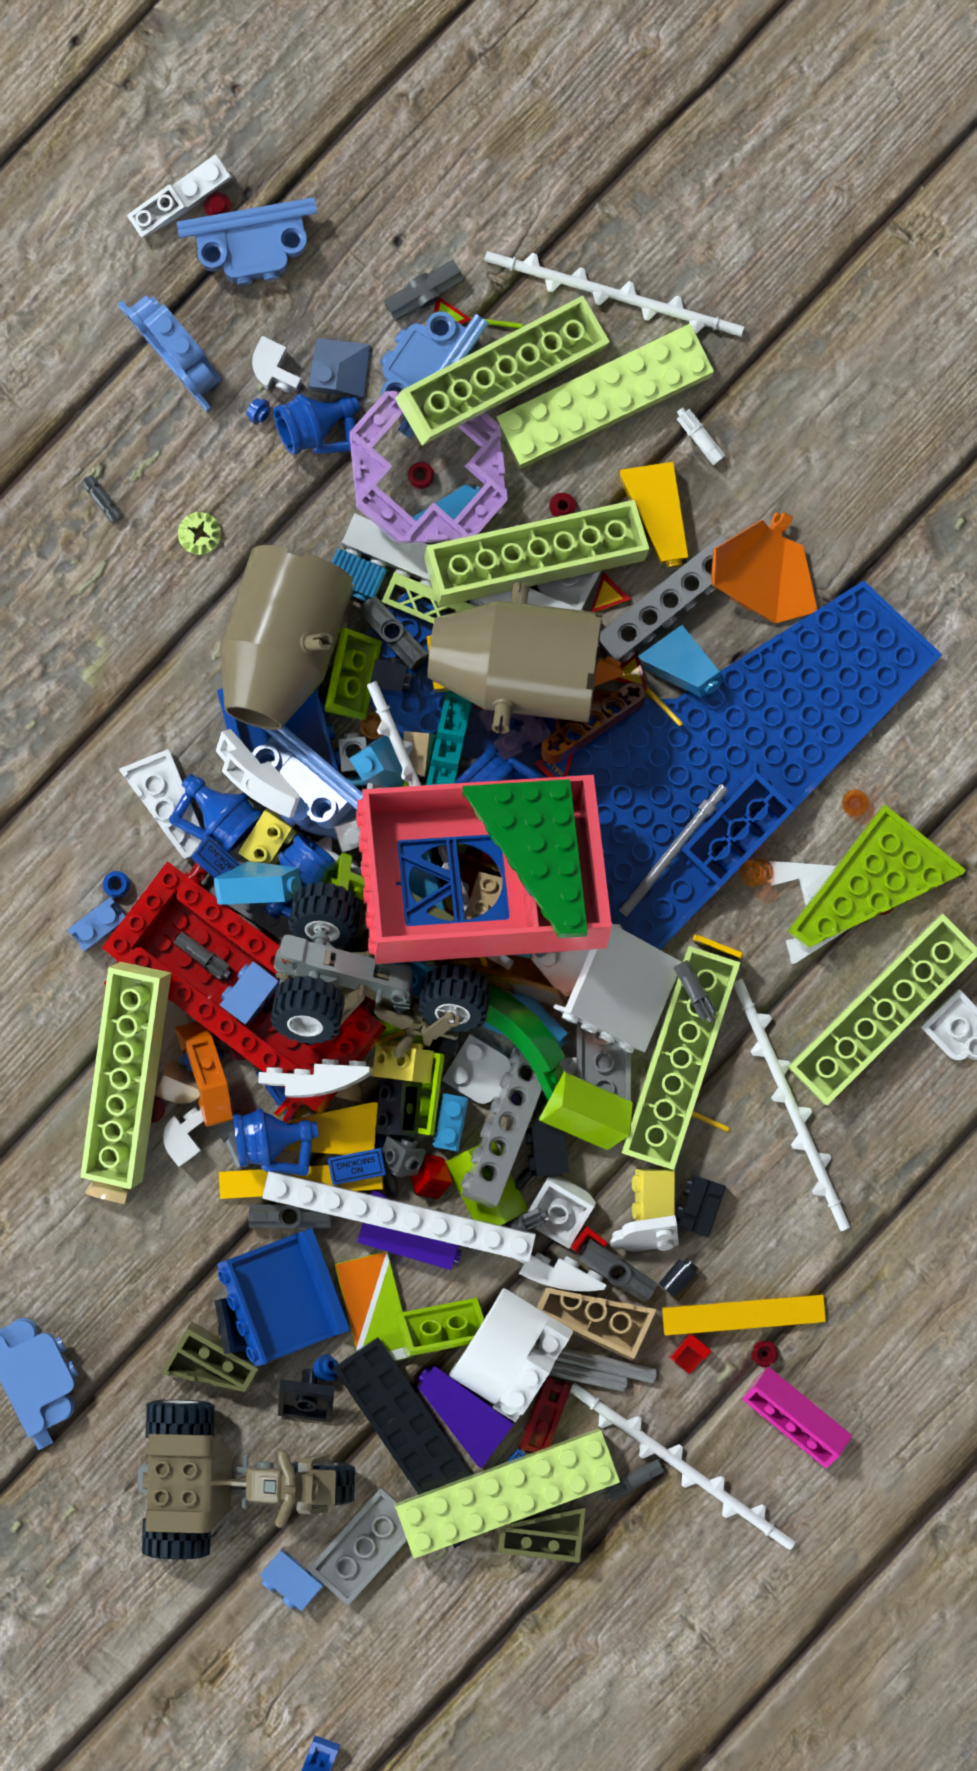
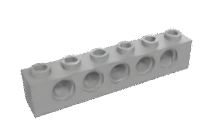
M720 535L601 631L599 644L609 657L625 663L636 654L633 650L641 643L646 646L657 637L654 633L662 626L664 629H667L678 620L675 615L684 609L687 613L699 603L696 598L703 593L708 596L717 589L712 585V574L706 572L704 565L709 561H713V549L727 541L723 535ZM687 578L695 579L698 582V589L688 591L684 587V580ZM666 595L675 596L678 601L677 606L667 608L663 604V597ZM653 612L657 617L656 623L653 625L645 624L642 621L643 613ZM626 628L632 629L636 634L635 640L631 642L624 641L621 638V631Z
M517 1047L513 1049L509 1058V1062L512 1063L509 1073L505 1072L500 1081L499 1087L502 1088L500 1096L495 1097L492 1102L490 1112L493 1114L490 1122H486L482 1128L480 1137H483L480 1148L476 1147L472 1154L471 1162L474 1163L470 1172H466L461 1183V1187L464 1188L462 1196L490 1208L497 1206L542 1090L531 1065ZM521 1068H525L529 1071V1081H525L521 1078ZM512 1092L519 1095V1106L511 1102L510 1095ZM502 1117L510 1121L511 1128L509 1131L502 1128ZM493 1142L500 1145V1156L493 1154L491 1150ZM483 1167L491 1171L492 1178L490 1181H486L482 1177L481 1171Z

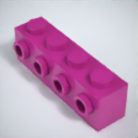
M769 1366L753 1381L742 1398L745 1403L826 1469L841 1455L853 1436Z

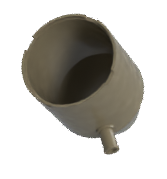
M261 545L251 550L220 643L224 708L230 716L241 722L263 729L279 730L324 681L355 584H352L353 578L346 571L318 556L304 552L302 557L288 553V547Z
M514 583L512 585L511 602L498 600L434 619L429 651L428 678L484 710L495 711L492 724L494 732L499 733L500 723H502V734L509 732L511 713L589 723L602 613L527 604L529 586L522 583V590L519 593L520 583Z

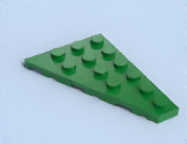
M570 779L462 786V796L466 797L474 809L477 818L483 822L485 830L495 845L499 846L512 870L516 871L518 879L530 896L532 895L539 905L541 913L545 919L549 920L558 938L587 937L588 931Z

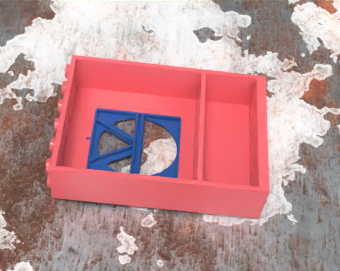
M594 775L363 789L362 799L357 800L356 822L357 828L360 830L358 841L359 852L362 853L361 875L364 878L365 885L363 887L364 903H367L366 927L369 929L368 949L369 955L374 954L375 964L607 949L612 924ZM570 779L588 931L587 937L558 938L549 920L545 919L541 913L539 905L532 895L530 896L518 879L516 871L512 870L499 846L495 845L485 830L483 822L477 818L474 809L466 797L462 796V786ZM457 844L472 846L486 853L496 863L502 877V890L496 903L484 914L469 920H465ZM446 845L449 870L426 861L421 856L433 848ZM416 867L449 883L416 902L410 892L409 876L412 868ZM452 896L453 921L439 919L427 913V909L446 897Z

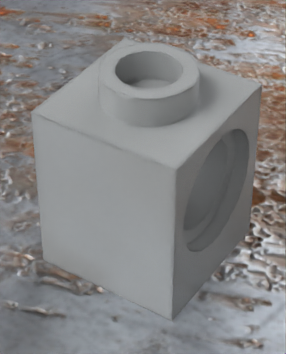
M360 733L344 734L345 739H339L341 771L343 774L357 772L347 757L348 748L357 745L362 750L368 746L367 738L361 737Z

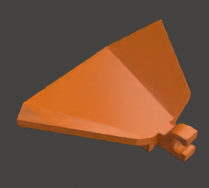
M785 512L781 514L775 513L769 527L763 520H759L713 549L712 585L730 596V599L749 611L758 613L772 623L805 616L818 610L804 546L782 536L783 531L789 527L793 519L792 516Z

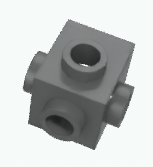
M387 1136L382 1149L385 1165L391 1169L390 1172L393 1175L401 1178L406 1177V1175L418 1176L427 1152L418 1145L417 1140L408 1136Z

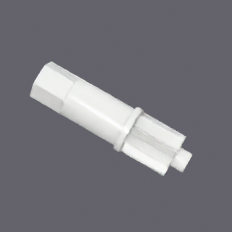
M682 407L677 411L680 416L677 418L678 422L712 465H715L726 456L690 409L685 411Z

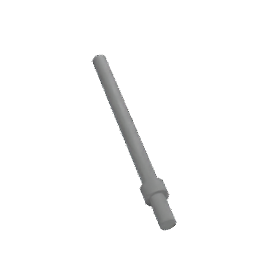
M720 784L709 799H704L698 807L700 810L618 910L627 917L706 818L708 816L711 818L716 812V806L729 791L726 787Z

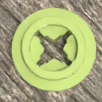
M196 511L186 515L179 524L178 538L186 551L195 555H204L217 547L221 538V529L213 516ZM204 523L203 531L210 538L200 537L194 544L195 534L189 528L198 529Z

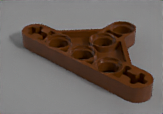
M628 683L617 691L594 690L589 720L595 719L601 724L593 727L586 722L556 719L555 732L542 742L541 757L543 760L552 764L562 762L636 712L645 702L646 692L644 687L637 683ZM609 706H616L621 711L618 713H610L607 711L606 708ZM569 733H577L580 735L581 738L578 740H571L566 735Z

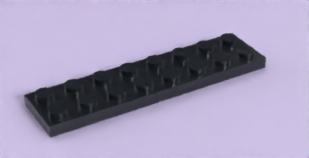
M376 1337L333 1366L334 1371L418 1495L471 1476L379 1337ZM468 1539L463 1540V1541L458 1542V1543H455V1544H452V1545H453L454 1548H456V1547H458L459 1545H461L462 1543H464L465 1541H467Z

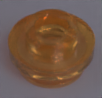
M854 789L844 794L841 805L846 814L856 817L866 812L869 801L864 792ZM852 798L859 800L860 805L858 808L850 806Z

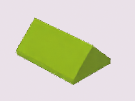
M342 627L324 712L366 720L371 697L367 684L371 680L375 659H379L382 641Z
M434 1053L430 1083H422L419 1134L434 1135L445 1054Z
M564 1071L539 1120L608 1150L630 1136L633 1102Z
M493 1142L491 1145V1150L493 1154L500 1156V1153L495 1143ZM481 1143L447 1160L445 1163L447 1164L450 1176L472 1219L502 1225L529 1210L520 1191L516 1189L511 1174H509L499 1203L495 1207L490 1208L462 1196L464 1190L461 1187L462 1180L466 1172L471 1171L474 1164L471 1162L472 1154L476 1147L480 1148ZM483 1167L481 1171L482 1177L486 1181H490L492 1173L488 1168Z
M477 1298L398 1313L404 1352L408 1356L468 1345L484 1321Z

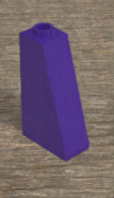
M372 1190L371 1195L390 1199L378 1190ZM364 1222L362 1223L357 1240L358 1243L448 1270H451L452 1265L458 1266L462 1250L457 1249L458 1245Z
M436 1364L432 1369L427 1366L418 1378L421 1382L419 1385L420 1391L476 1465L482 1469L514 1425V1422L493 1409V1406L463 1384L451 1378L448 1373Z

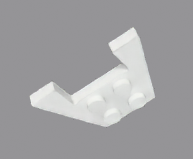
M776 861L765 862L771 886L799 880L805 906L836 867L832 865ZM843 932L810 948L805 947L795 938L786 940L791 964L797 963Z

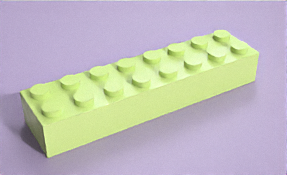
M581 296L403 389L395 400L423 446L602 351L610 341L584 296Z
M688 324L496 416V422L500 425L501 433L520 470L711 378L714 371L691 324Z
M635 500L428 545L426 546L424 560L437 606L440 607L512 591L514 583H520L519 589H521L522 583L530 587L642 562L646 559L649 546Z
M940 914L787 1068L827 1106L977 957V947L944 914Z
M687 946L682 962L688 960L705 993L708 994L717 1012L713 1014L715 1020L710 1023L706 1019L701 1021L693 1004H691V999L677 976L631 1119L630 1136L625 1138L621 1150L623 1154L672 1170L675 1168L740 966V962L691 946Z
M119 962L108 967L80 1178L132 1189L143 1182L171 972L125 962Z
M595 1429L395 1503L394 1506L411 1554L415 1559L617 1484L620 1481L603 1433L600 1429Z

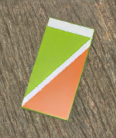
M388 1251L336 1263L335 1268L356 1351L376 1337H379L394 1361L413 1357L405 1355L398 1319V1313L403 1312Z

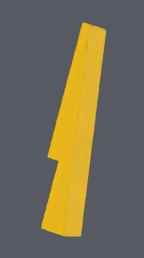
M329 1165L309 1166V1173L306 1176L291 1175L333 1185ZM263 1169L219 1172L220 1199L263 1196L268 1172ZM382 1176L333 1185L354 1191L383 1189Z
M824 1295L662 1307L664 1335L826 1322Z

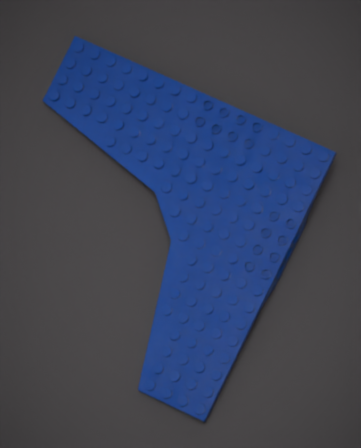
M862 581L741 659L722 669L720 674L723 682L720 683L719 688L713 693L699 697L688 691L678 698L660 699L683 722L682 726H678L653 699H645L644 705L640 709L573 754L567 776L594 775L602 849L605 850L603 857L606 859L604 865L611 923L620 924L626 932L661 950L942 654L871 586ZM407 591L396 602L401 603L409 600ZM423 599L414 601L417 610L425 614L434 610L433 605ZM411 603L405 605L414 609ZM390 607L389 611L402 623L403 627L428 653L427 636L432 635L433 624ZM443 611L439 612L440 616L447 615V613ZM435 613V614L430 615V616L433 617V618H436V617H437V614ZM372 627L364 634L382 641L379 660L387 661L388 657L400 659ZM391 629L387 637L390 639L396 638L400 633V629ZM429 657L419 668L413 671L409 669L413 682L410 693L405 692L404 698L382 694L387 706H390L388 709L397 730L403 737L404 731L437 735L446 692L434 693L433 681L428 678ZM370 697L369 704L377 710L372 697ZM472 703L461 752L462 756L478 759L490 747H493L497 752L496 754L504 760L508 761V759L514 758L542 776L549 778L533 762L543 759L541 757L542 742L555 732V718L511 713L509 732L502 734V723H500L499 733H496L492 730L495 711H481ZM609 706L606 708L611 709V713H618L621 711L616 706ZM590 719L589 723H586L592 726L597 720ZM569 733L566 735L571 740H578L581 738L580 735L577 733ZM514 771L515 780L526 779ZM720 784L726 787L729 791L716 806V812L711 818L709 816L706 818L627 917L618 910L700 810L698 808L704 799L708 800Z

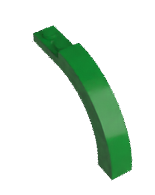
M490 984L491 994L485 1022L501 1031L518 1047L531 1065L549 1101L564 1072L560 1064L565 1058L563 1051L551 1032L530 1009L511 994Z

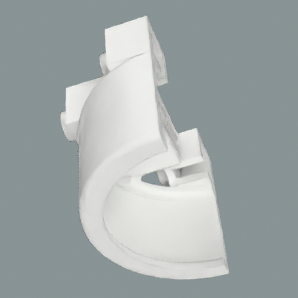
M504 1288L465 1352L452 1367L449 1376L493 1403V1409L516 1422L519 1416L524 1414L548 1377L556 1359L569 1341L573 1330ZM537 1339L540 1340L539 1346L535 1344Z

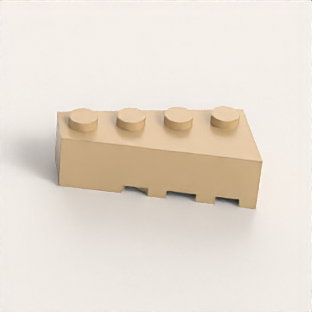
M551 1288L544 1289L536 1306L537 1309L573 1330V1334L629 1360L635 1359L657 1310Z

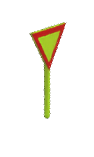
M441 298L435 302L434 313L446 312L459 324L470 322L473 318L468 317ZM484 319L489 323L488 325L517 329L523 327L521 323Z

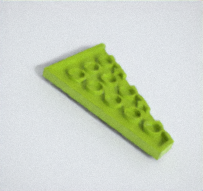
M884 804L787 932L805 947L810 948L964 874L966 870Z

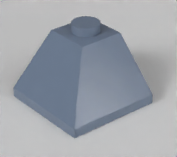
M317 338L310 374V392L364 398L370 345Z

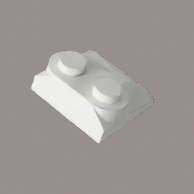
M549 1175L528 1212L536 1208H541V1211L546 1209L549 1213V1217L545 1218L546 1223L534 1229L569 1249L596 1202L587 1191L563 1177Z

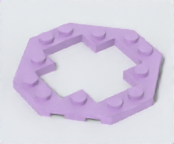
M385 391L349 432L356 508L397 544L446 542L477 535L508 500L507 488H505L504 483L505 468L503 452H501L500 425L485 412L459 426L464 433L481 447L465 467L485 485L454 520L433 502L423 515L415 521L376 486L392 465L377 453L373 446L403 413L395 400L400 392Z

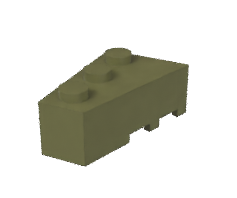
M191 1322L161 1375H173L190 1381L196 1380L211 1383L214 1386L245 1392L260 1366L255 1367L254 1363L249 1360L246 1352L224 1355L221 1338L198 1324Z
M582 1506L524 1518L501 1526L498 1553L579 1563L586 1507Z

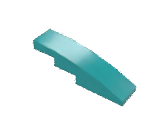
M446 692L426 785L455 784L472 702L454 692Z

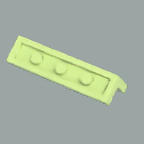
M394 572L382 600V603L431 624H434L435 618L430 615L436 613L437 617H440L439 612L448 609L458 612L476 607L463 601L437 608L433 588ZM394 587L407 591L409 600L401 603L389 598ZM422 598L432 602L434 610L425 614L417 610L414 601ZM411 603L414 609L405 605Z

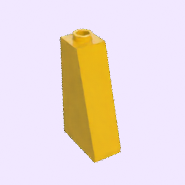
M668 462L621 469L619 472L621 483L630 501L635 500L643 529L660 565L667 564V568L682 566V561H687L688 553L674 463Z
M372 1102L291 1119L289 1123L299 1124L303 1120L317 1122L319 1138H313L311 1141V1152L346 1155L375 1149L378 1103ZM302 1141L292 1143L284 1150L300 1151Z

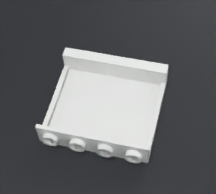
M612 924L607 949H592L589 951L566 1007L555 1004L554 1009L562 1012V1018L575 1024L578 1021L581 1022L582 1029L596 1034V1031L600 1032L599 1038L610 1043L619 1042L618 1048L633 1053L635 1049L645 1052L677 977L673 967L682 962Z

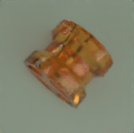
M370 712L367 714L366 720L361 719V732L369 740H377L384 736L376 731L382 721L379 713Z
M763 858L748 860L740 868L742 882L750 887L765 885L773 877L771 863Z

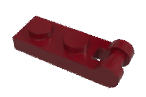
M549 1376L540 1387L519 1445L521 1449L534 1453L550 1447L571 1390L570 1383L564 1381L558 1383ZM550 1392L557 1393L555 1401L548 1399Z

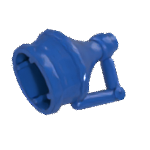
M298 394L287 404H279L274 407L273 414L280 438L290 454L296 455L305 449H312L315 454L351 452L349 432L355 426L353 416L360 410V407L354 396L350 398L342 397L334 403H324L307 398L303 394ZM341 418H345L346 441L323 443L330 428Z
M490 747L456 779L455 783L515 780L514 771L526 779L546 777L514 758H510L508 761L504 760L496 754L495 748Z
M190 774L181 784L185 788V793L181 796L172 815H170L169 822L172 826L200 840L209 835L214 841L223 845V849L229 853L247 838L262 813L254 810L246 794L221 793L205 786L206 783L201 777ZM192 798H195L200 805L205 830L182 818Z
M298 834L294 837V843L285 851L279 853V865L299 867L301 887L307 886L310 883H325L329 872L336 867L335 859L317 843L304 835ZM293 898L286 902L266 903L267 906L264 911L275 919L280 915L290 919L291 907L288 904Z
M261 1108L242 1117L238 1114L233 1116L240 1167L248 1166V1163L262 1164L261 1167L266 1172L271 1171L306 1176L309 1173L312 1150L311 1141L313 1138H319L316 1121L303 1120L299 1124H287ZM297 1141H302L299 1164L273 1161L286 1147Z

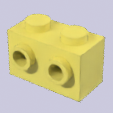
M266 808L238 853L251 862L277 865L279 863L278 855L282 852L280 850L285 843L289 845L298 832L294 829L297 824L295 823L291 827L280 817L281 814Z
M388 1040L387 1045L376 1044L372 1076L430 1083L434 1051L423 1050L424 1044L412 1043L403 1057L396 1058L394 1050L400 1041Z
M667 1168L635 1169V1176L632 1177V1189L635 1192V1203L632 1204L633 1219L641 1221L673 1216L675 1170Z

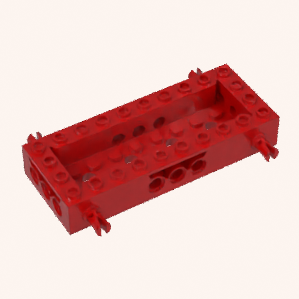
M167 861L102 946L103 950L118 960L117 963L125 962L171 972L168 999L263 1072H266L268 1067L283 1068V1073L294 1074V1069L311 1070L310 1075H314V1064H322V1059L339 1060L338 1065L349 1066V1061H362L387 1029L385 1025L373 1017L372 1011L375 1008L376 1002L367 996L341 1024L339 1033L334 1039L326 1040L325 1043H315L312 1046L287 1039L286 1036L279 1034L278 1030L272 1026V1012L264 1013L261 1011L250 1027H248L220 1006L223 1001L221 999L222 994L230 985L234 987L240 979L237 977L238 973L246 964L250 965L254 962L280 981V978L276 977L277 971L274 968L276 952L280 946L225 904H217V898L202 888L203 884L201 882L208 873L198 863H195L188 873H183ZM181 932H184L210 952H214L230 965L233 970L232 977L227 981L219 980L209 971L202 968L201 964L174 943L176 937ZM339 1091L313 1097H287L274 1114L280 1117L287 1110L283 1121L287 1124L302 1104H306L315 1112L322 1114Z

